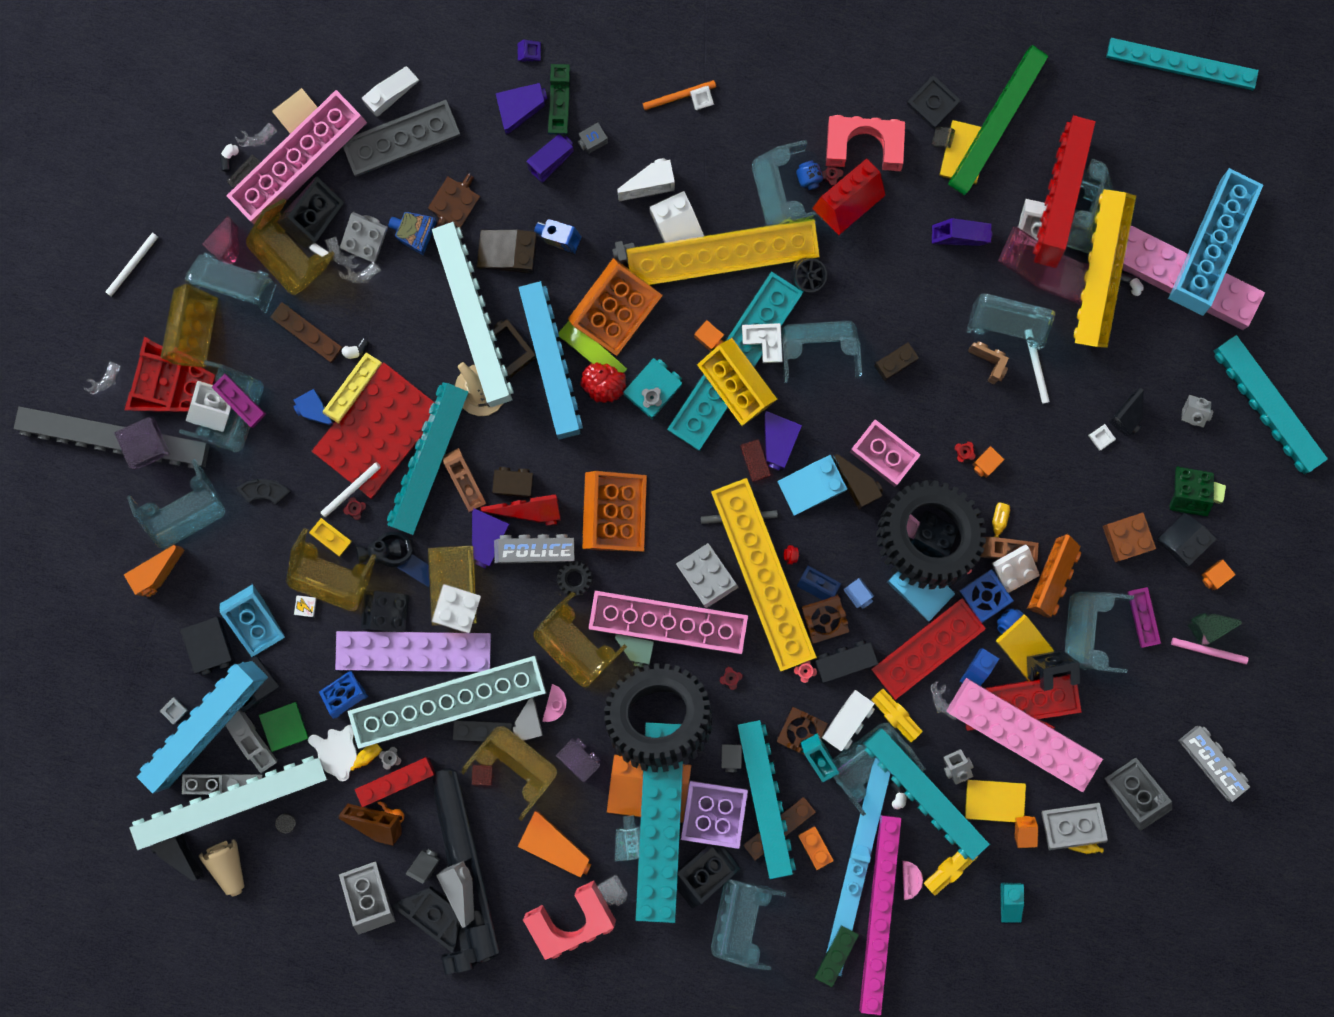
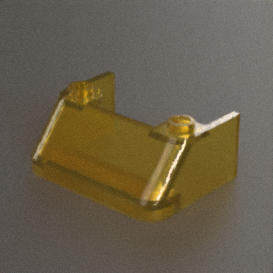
M283 198L262 210L246 239V244L249 250L290 294L296 295L325 271L335 253L331 251L323 257L315 254L310 258L303 253L277 223V220L282 215L280 211L286 203V200Z
M303 528L291 549L286 579L288 586L349 611L357 610L371 578L376 555H371L367 565L356 564L353 570H349L318 558L317 548L313 544L305 542L307 529Z
M572 592L550 612L534 631L533 635L536 642L580 686L588 687L615 661L627 646L624 644L616 653L611 647L605 645L597 649L572 623L575 619V613L567 604L575 595Z
M499 726L491 732L468 760L461 773L464 775L475 761L484 766H489L497 758L527 781L522 790V795L530 804L518 818L522 821L557 775V770L554 765L508 728Z

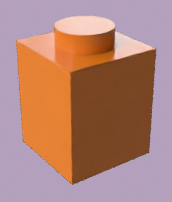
M707 320L694 334V338L710 352L724 342L722 340L724 334Z
M990 446L972 465L975 467L974 471L979 476L988 477L1002 463L1004 458Z
M1220 560L1201 574V576L1204 578L1202 581L1206 587L1215 590L1235 576V573L1224 560Z
M1023 816L1015 818V840L1018 848L1037 847L1038 825L1035 817Z

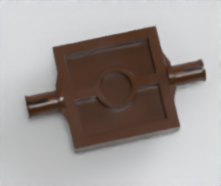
M467 174L462 183L456 182L447 176L428 207V210L435 213L439 218L434 228L454 222L455 226L461 229L480 198L479 195L472 192L469 188L474 179L473 176L470 177V174Z

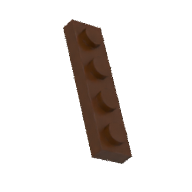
M282 302L270 316V318L330 363L334 361L343 349L339 344Z
M804 797L780 815L781 820H785L788 831L784 832L785 836L816 813ZM760 831L743 844L754 860L764 854Z

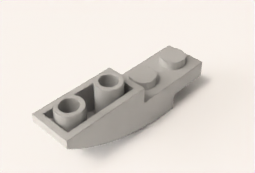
M239 709L226 724V727L246 758L250 759L259 772L262 773L276 764L277 759L255 731L256 727L245 712Z
M183 774L182 794H210L218 790L223 793L228 791L227 787L239 783V786L247 784L246 780L256 776L259 780L262 778V775Z

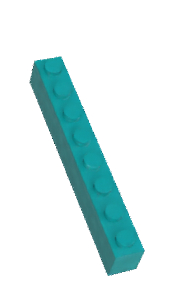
M1237 335L1214 350L1216 360L1220 364L1223 363L1227 369V375L1237 382L1239 391L1248 397L1250 406L1259 412L1261 421L1270 427L1272 436L1275 440L1281 442L1284 446V452L1287 456L1292 457L1295 461L1294 465L1299 472L1309 473L1328 459Z
M444 382L438 387L436 391L437 399L429 409L430 417L422 427L423 435L415 445L416 453L408 463L409 471L401 481L402 489L394 499L395 507L388 514V526L412 535L414 534L469 391Z
M760 720L739 724L738 730L769 878L775 879L793 875L792 871L796 870L794 859H790L788 851H792L790 840L785 839L784 832L788 831L786 821L781 820L780 813L784 812L781 800L777 801L776 793H780L777 781L773 782L772 774H775L773 762L769 763L768 755H771L769 743L765 744L764 736H767L765 724L761 725Z
M882 728L876 731L864 743L866 746L864 751L871 758L875 756L878 759L879 763L877 765L885 773L887 771L893 776L891 780L898 787L903 786L906 790L904 794L911 801L916 800L919 804L917 808L925 816L929 814L933 819L931 823L938 830L942 829L946 833L944 837L950 844L953 845L955 843L960 848L958 852L964 859L974 860L990 845Z

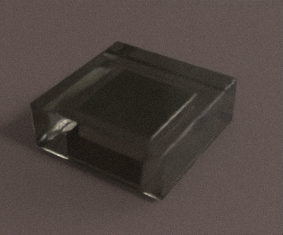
M936 127L932 145L934 147L951 148L955 130L953 128Z

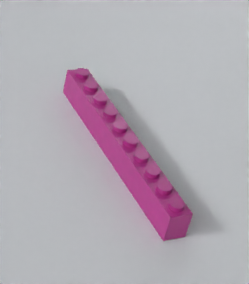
M880 815L859 1008L861 1013L881 1015L901 826V818L895 816Z

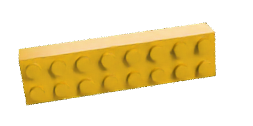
M1103 189V194H1100L1099 205L1101 206L1095 218L1097 227L1096 232L1092 235L1093 248L1088 255V262L1090 264L1089 270L1086 271L1084 277L1086 286L1081 293V301L1083 302L1077 314L1079 323L1074 331L1075 343L1108 348L1136 195Z

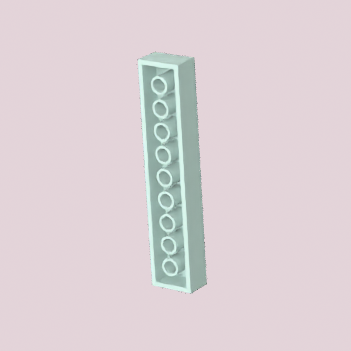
M532 656L348 711L357 747L360 749L546 694V689L537 658Z

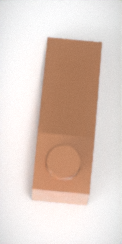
M458 448L444 455V464L468 511L470 512L474 508L476 509L486 504L460 449Z
M983 537L986 538V543L982 546L984 551L980 557L1000 559L1027 545L1034 562H1037L1039 543Z

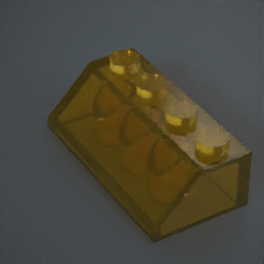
M188 283L173 290L160 358L176 365L206 366L218 302L217 297Z
M473 546L428 549L431 621L443 584L475 594ZM475 614L473 623H477L476 614ZM432 622V626H443Z

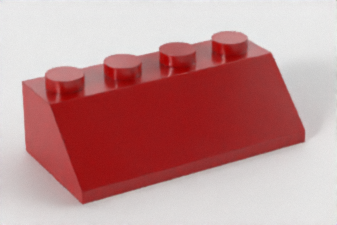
M865 159L822 195L812 209L840 235L885 196L880 171L868 159Z

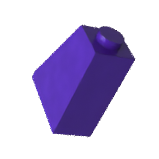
M540 83L496 93L505 134L512 132L545 106L544 100L547 99L545 88L541 89Z
M557 135L526 161L528 170L543 183L573 153L572 141L567 136Z
M951 218L932 225V244L981 246L991 243L992 230L990 223Z
M766 411L764 416L766 463L774 470H784L802 425Z
M474 508L472 511V558L476 560L475 564L480 567H491L495 560L494 540L500 539V535H506L510 525Z

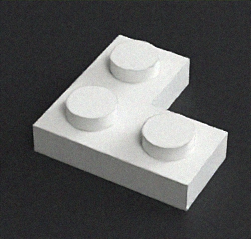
M780 323L742 325L743 345L762 344L763 363L782 362Z

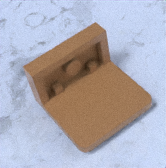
M973 342L968 352L995 364L988 379V382L995 385L998 380L1001 381L1008 370L1005 366L1009 358L1000 350L993 351L988 349V345L982 342Z

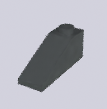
M427 849V851L422 850L408 869L406 875L424 884L430 879L440 861V858L437 857L438 853L431 849Z

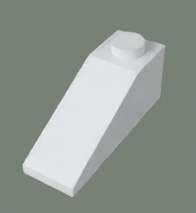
M406 66L373 87L362 97V100L370 111L378 117L412 88L419 79Z

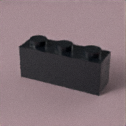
M864 640L855 643V648L849 650L847 646L837 649V654L829 656V653L819 655V660H816L815 664L821 682L824 683L878 665L871 642L866 644Z

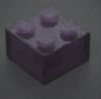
M151 417L114 432L127 464L133 470L170 455L155 419Z
M572 738L556 756L584 783L601 766L599 763L601 759L594 752L590 754L585 749L587 745L580 738L577 740Z

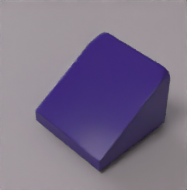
M525 39L518 42V61L541 60V42Z

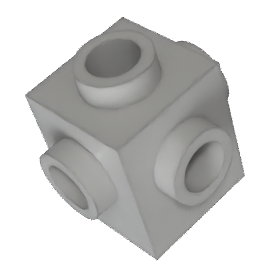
M1189 395L1182 409V421L1195 426L1204 427L1206 421H1210L1213 415L1210 401Z
M961 749L943 757L946 764L944 771L948 779L952 778L955 784L973 777L971 771L974 768L969 757H965Z

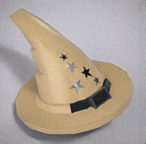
M464 362L460 363L458 369L461 374L457 377L455 386L469 391L463 409L469 414L476 416H489L498 411L503 404L494 407L489 406L476 366L468 367Z

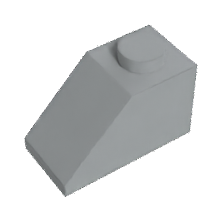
M530 698L515 721L516 727H513L515 739L519 738V741L543 736L534 698Z

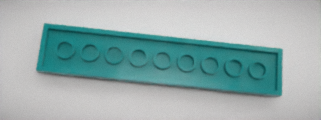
M771 271L734 327L727 340L733 338L753 367L756 366L762 356V344L743 345L742 325L780 323L782 326L802 296L803 291ZM704 374L667 429L698 451H700L728 408Z
M646 723L645 736L651 738L664 737L675 732L682 724ZM682 761L678 763L679 768L675 770L673 765H670L667 772H663L662 767H658V772H652L651 766H648L647 771H643L636 921L675 923Z

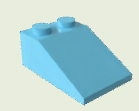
M831 455L777 481L794 516L847 490Z
M899 571L887 581L928 622L955 595L948 585L939 589V586L935 589H929V584H927L922 589L918 588L919 582H916L912 586L908 584L910 580L908 577L904 581L899 579L901 576Z
M253 584L220 603L221 615L251 657L285 638L264 599Z

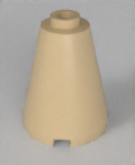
M233 839L231 844H228L227 841L216 844L206 850V855L203 856L202 853L199 855L202 863L226 895L231 894V897L242 893L241 889L244 888V881L236 840Z

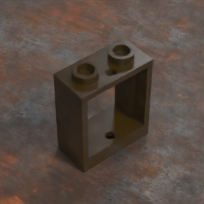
M501 320L494 326L495 336L508 328L526 351L524 355L506 368L508 376H505L507 381L536 359V355L508 320Z

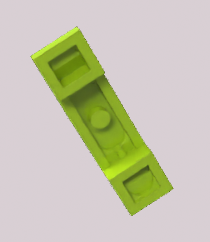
M570 321L560 330L559 337L590 363L595 364L598 362L602 365L607 363L622 373H625L627 370L607 350L574 327Z

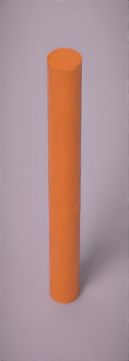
M712 80L642 103L643 108L648 110L691 96L690 91L704 86H709V89L716 88L715 81Z

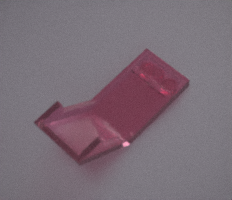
M1013 227L998 262L1036 287L1082 305L1081 293L1086 286L1084 277L1086 271L1089 270V264L1081 263L1064 255L1057 268L1035 263V254L1032 253L1038 240L1019 227Z

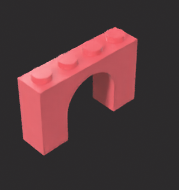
M842 115L829 116L826 166L845 167L848 141L855 135L869 134L877 138L882 145V170H902L905 137L904 121L898 119L881 120L880 118L863 119L859 116L852 118Z
M595 881L577 888L574 895L586 917V924L577 931L567 932L557 928L543 905L525 914L523 921L545 960L549 958L555 959L566 950L572 951L580 943L585 941L589 943L597 935L602 933L605 935L613 930L616 919Z

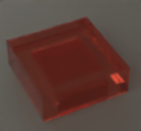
M473 765L472 785H492L493 766Z

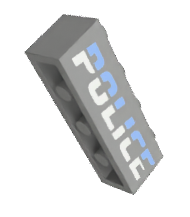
M567 534L556 535V538H549V535H537L538 538H530V535H519L518 539H511V535H500V539L494 540L495 563L574 561V538H568Z
M1195 726L1178 741L1225 799L1233 802L1250 788L1247 784L1248 779L1243 773L1237 772L1234 768L1236 765L1232 759L1224 756L1222 753L1224 751L1217 742L1214 743L1210 739V732L1205 727Z

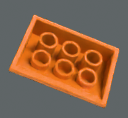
M613 258L568 320L574 327L617 356L662 297V294Z
M603 471L585 472L582 549L644 552L647 475Z
M1066 534L1056 538L1027 607L1028 610L1047 618L1056 615L1059 609L1057 602L1060 597L1063 598L1067 589L1065 583L1067 579H1071L1074 572L1072 566L1074 562H1078L1081 556L1079 551L1081 546L1071 536Z
M614 754L607 806L608 813L641 817L643 770L640 763L635 768L631 765V761L626 763L622 755ZM683 764L680 822L682 823L684 821L688 794L690 764L685 766Z

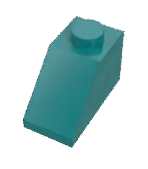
M818 733L801 742L806 758L822 782L839 774L837 766Z
M1001 883V922H1021L1024 907V885L1021 883Z

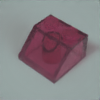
M228 216L202 244L226 267L229 264H233L239 254L238 226Z

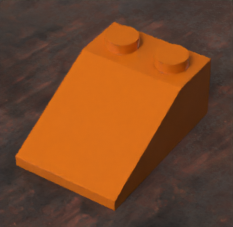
M173 545L124 574L134 594L147 597L156 594V589L162 586L183 554V547Z

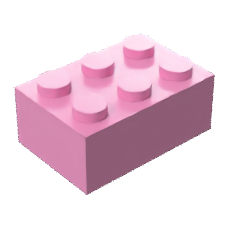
M877 420L872 422L850 451V453L894 487L898 485L920 456L918 452Z

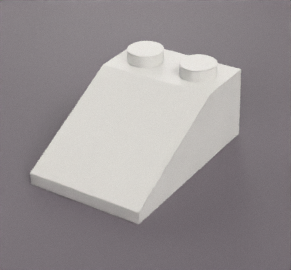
M665 158L657 159L654 161L655 163H651L617 189L618 200L624 201L674 191L675 182L670 160Z
M684 191L650 207L651 216L664 243L704 236Z

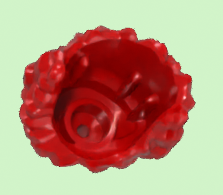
M598 362L590 364L582 372L583 377L580 385L589 393L590 398L596 402H613L615 399H619L626 390V375L618 372L615 367L607 363L603 365Z

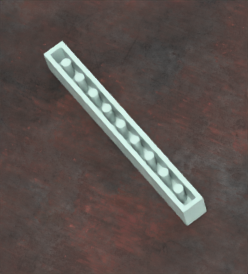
M454 222L432 229L434 239L486 401L490 407L512 400L513 388L511 383L506 381L505 376H508L505 365L500 363L502 354L499 347H495L494 341H497L494 331L489 329L488 324L491 323L488 313H484L483 307L485 302L482 295L479 296L477 292L480 287L477 279H473L472 272H474L473 265L466 258V255H469L466 245H462L461 238H463L460 227L455 226Z
M310 756L302 759L303 763L295 766V763L283 766L284 770L278 773L276 769L265 773L266 777L259 780L256 776L246 780L247 784L239 786V783L227 787L228 791L221 793L220 790L208 794L209 798L202 800L201 797L189 801L190 805L183 807L182 804L170 808L171 812L163 814V811L151 815L152 819L144 821V818L132 822L133 826L129 827L137 850L325 781L327 779L320 760Z

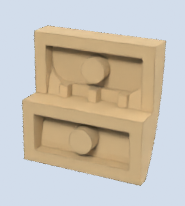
M301 88L272 112L291 134L318 107Z

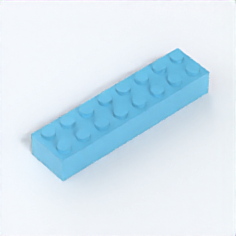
M1230 168L1227 170L1217 186L1168 299L1202 316L1212 306L1262 190V184Z
M541 281L520 286L519 291L558 440L581 434L580 429L583 426L580 415L575 414V411L578 410L575 396L571 397L570 392L574 391L570 378L566 379L565 374L569 373L565 359L561 360V356L564 355L561 341H556L559 333L556 322L552 323L551 319L555 318L551 304L547 305L546 302L550 300L546 286L542 287Z
M253 661L231 666L227 671L229 674L215 684L216 689L204 696L200 707H195L190 712L191 717L187 721L184 720L177 727L178 731L175 735H170L165 740L166 745L163 748H159L152 755L153 759L151 762L145 763L140 768L141 773L137 778L152 793L170 788L268 678Z

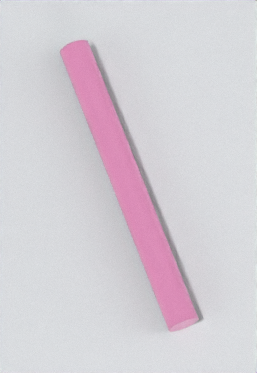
M1172 638L1171 641L1173 646L1242 664L1248 663V657L1177 638Z

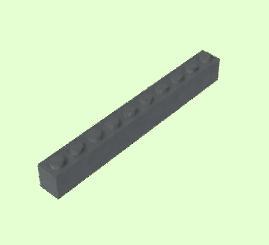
M19 406L14 424V429L20 431L19 435L31 437V434H36L39 439L50 440V437L57 438L56 442L68 444L69 441L76 442V446L87 448L88 444L93 445L95 450L106 451V448L113 449V453L120 455L129 452L132 453V457L143 459L144 455L149 456L152 461L162 462V459L169 460V464L177 466L185 463L188 464V468L199 470V467H206L210 445L204 442Z

